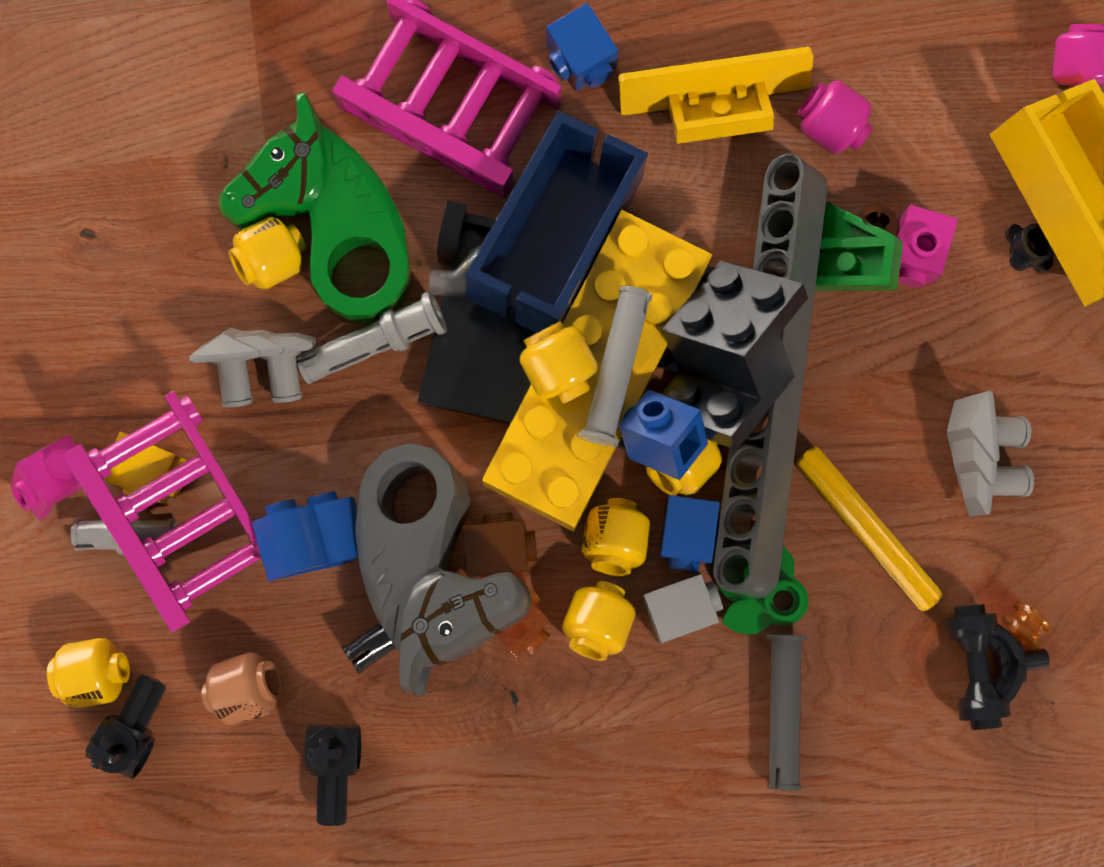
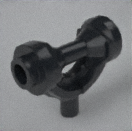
M985 604L954 607L955 617L945 618L946 630L951 639L957 641L966 654L970 682L964 697L959 700L957 707L959 720L970 721L971 730L1002 727L1001 718L1011 716L1010 703L1016 697L1022 684L1027 681V671L1048 668L1050 663L1049 654L1044 648L1023 650L1021 642L1016 641L1006 628L998 624L997 613L986 614ZM988 647L993 650L999 663L997 679L994 682L990 681L986 654Z

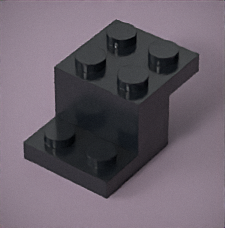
M720 261L662 329L680 371L663 391L662 395L700 409L708 440L737 450L795 377L780 333L808 299L804 284Z

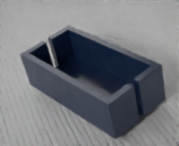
M558 111L465 274L466 299L505 318L509 311L512 310L515 312V323L536 333L561 321L563 324L621 210H627L642 182L648 152L607 134L603 141L600 165L593 163L598 129Z

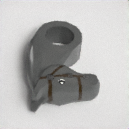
M411 443L385 450L366 469L359 491L355 535L360 570L366 593L376 618L394 647L400 653L399 676L401 689L403 692H413V695H425L431 669L465 657L492 637L518 623L528 614L532 601L531 593L523 580L511 572L496 573L483 579L468 578L457 573L448 572L451 555L462 526H464L471 503L466 479L447 459L433 448ZM432 474L437 483V497L433 507L425 517L416 522L400 524L394 513V500L398 489L406 480L415 475Z

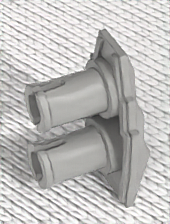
M229 328L200 346L189 356V361H193V363L212 362L217 364L222 397L221 406L239 407L253 403L246 360L258 357L266 359L271 402H291L302 398L296 356L301 354L300 351L311 350L316 344V337L301 333L276 334L266 330L241 331Z
M992 391L955 400L947 429L953 464L969 517L990 514L993 496L1028 497L1034 488L1035 479L1030 467L1024 465L1017 467L997 466V461L1000 459L999 446L1026 447L1030 442L1032 429L1029 420L1024 416L996 417Z

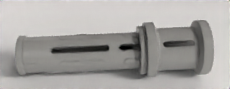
M429 291L423 293L421 300L397 311H394L392 308L386 309L380 315V320L371 323V325L297 355L296 360L299 362L297 365L302 377L308 384H312L325 376L341 371L390 349L402 352L409 349V343L434 332L438 335L447 333V326L436 299Z

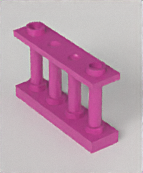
M386 0L390 18L397 22L364 79L358 78L355 83L341 75L332 90L338 108L505 199L514 184L513 169L508 167L510 164L507 160L508 156L540 102L556 110L561 103L562 86L557 84V78L546 69L539 66H533L530 69L431 15V10L419 0ZM415 32L439 45L407 101H401L397 106L382 98L383 92L380 89ZM457 55L481 68L448 126L442 125L439 129L424 121L425 115L423 111ZM499 78L523 91V94L490 149L485 148L483 152H480L466 144L467 138L465 134Z
M174 391L164 396V400L171 410L170 412L105 449L98 451L97 448L86 452L83 445L79 444L62 454L171 633L190 622L185 610L193 606L191 600L259 559L262 560L252 519L195 427L203 422L200 414L188 396L179 400ZM182 428L198 455L126 496L122 492L114 497L104 481L106 477L112 475L110 469ZM209 472L224 498L153 540L149 536L141 541L131 525L132 522L139 519L137 513ZM235 516L250 542L182 583L175 580L168 585L158 569L160 565L166 562L164 557Z

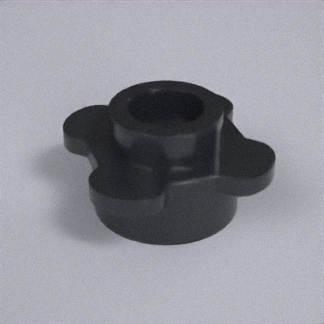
M1013 224L1006 229L1005 238L1010 242L1011 256L1009 257V263L1016 271L1021 272L1027 268H1037L1039 271L1045 272L1053 266L1052 256L1055 253L1039 224H1030L1025 228L1018 224Z

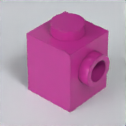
M914 205L907 207L899 217V230L896 235L897 238L903 241L899 283L921 288L925 284L931 285L942 275L958 221L957 218Z

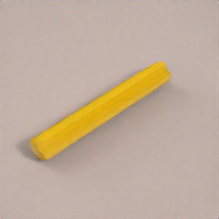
M814 446L802 454L796 461L797 467L919 610L926 611L938 603L943 596L942 591L820 448Z

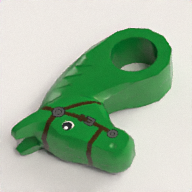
M302 92L295 95L296 121L270 137L247 165L223 188L219 194L218 207L225 219L239 230L267 217L281 215L310 216L312 229L310 273L312 285L331 313L352 324L374 323L380 320L379 317L383 314L384 310L392 308L394 311L399 310L412 288V268L406 229L386 186L373 168L354 148L332 131L322 126L314 106L306 93ZM373 248L383 253L390 261L389 276L385 285L375 294L365 298H351L340 293L334 283L335 269L339 260L352 250Z

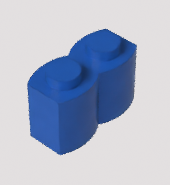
M336 491L308 498V505L297 507L295 499L266 506L265 511L267 515L253 521L252 525L268 582L328 569L358 560L355 535L357 507L354 497L338 499Z

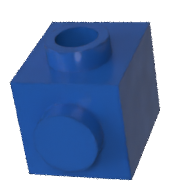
M588 2L546 26V46L552 53L548 55V60L556 76L561 81L568 79L574 90L578 91L586 85L590 88H595L612 77L614 74L613 69L617 68L619 50Z
M649 389L635 406L630 407L626 411L622 422L619 424L628 459L678 480L683 477L708 445L700 409Z
M671 495L666 498L658 558L669 559L668 569L698 573L699 564L708 565L712 563L713 554L716 553L719 530L717 520L720 502Z

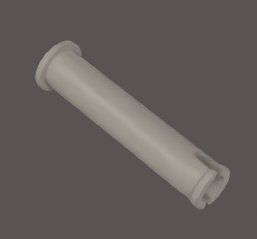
M620 286V295L585 429L579 430L577 437L585 441L608 447H617L619 440L615 438L649 302L653 296L647 290L634 286Z

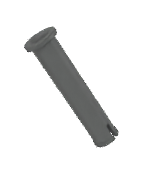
M766 634V639L771 640L769 782L767 788L776 790L779 787V790L785 791L800 790L802 641H807V635Z

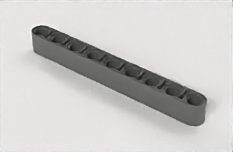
M790 153L779 155L768 166L765 174L753 270L782 278L786 274V279L804 284L808 299L780 333L795 377L737 450L729 447L714 560V577L717 584L723 590L756 599L764 598L771 594L777 586L780 575L828 189L827 180L821 172L795 154ZM769 416L768 423L763 429L764 421ZM761 465H762L761 475H760V476L758 477V479H757V478H756V475H757L758 469H759V468L761 467ZM756 514L755 524L750 530L751 520ZM749 564L748 577L744 581L745 568Z

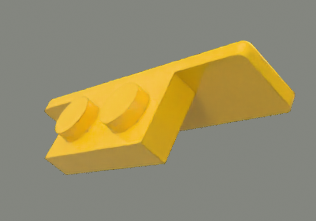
M802 47L622 73L618 76L620 111L622 115L626 116L669 109L677 144L773 130L774 113L768 95L810 88L814 56L810 47Z

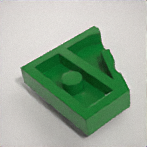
M826 201L815 291H897L903 241L877 226L875 227L862 218Z

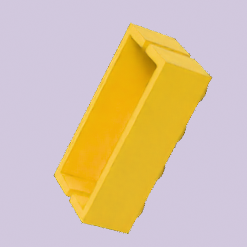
M1094 78L1067 89L1058 96L1055 94L1023 107L989 134L1084 307L1104 298V94Z

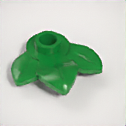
M784 546L779 580L776 588L768 596L756 599L723 590L718 585L721 592L733 602L724 614L722 623L731 630L741 634H758L772 623L782 626L791 625L799 621L808 608L807 591L803 584L794 578V559ZM749 564L745 568L744 581L748 577ZM781 590L787 591L791 596V604L784 610L777 609L773 603L774 595Z

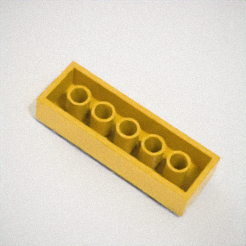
M621 210L563 322L564 328L574 326L582 332L597 361V371L586 380L590 390L562 404L558 395L548 399L539 397L531 385L482 479L484 487L574 532L616 447H608L585 441L577 437L579 430L585 429L620 295V286L638 287L647 290L653 296L649 302L615 438L619 441L622 438L619 424L622 422L626 411L630 407L635 406L642 398L668 347L662 329L698 288L713 254Z

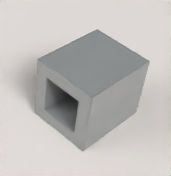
M702 574L641 596L658 643H664L719 623L716 612L723 609L714 582L705 583Z

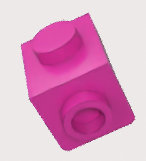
M69 435L62 437L16 464L11 480L12 495L23 510H31L38 520L49 516L54 504L82 488L62 456L64 452L76 446Z

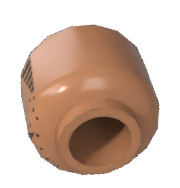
M245 653L215 663L210 667L206 677V684L202 687V700L205 708L210 713H214L216 718L225 725H239L268 716L274 710L276 702L282 694V681L277 667L274 663L266 661L257 653Z

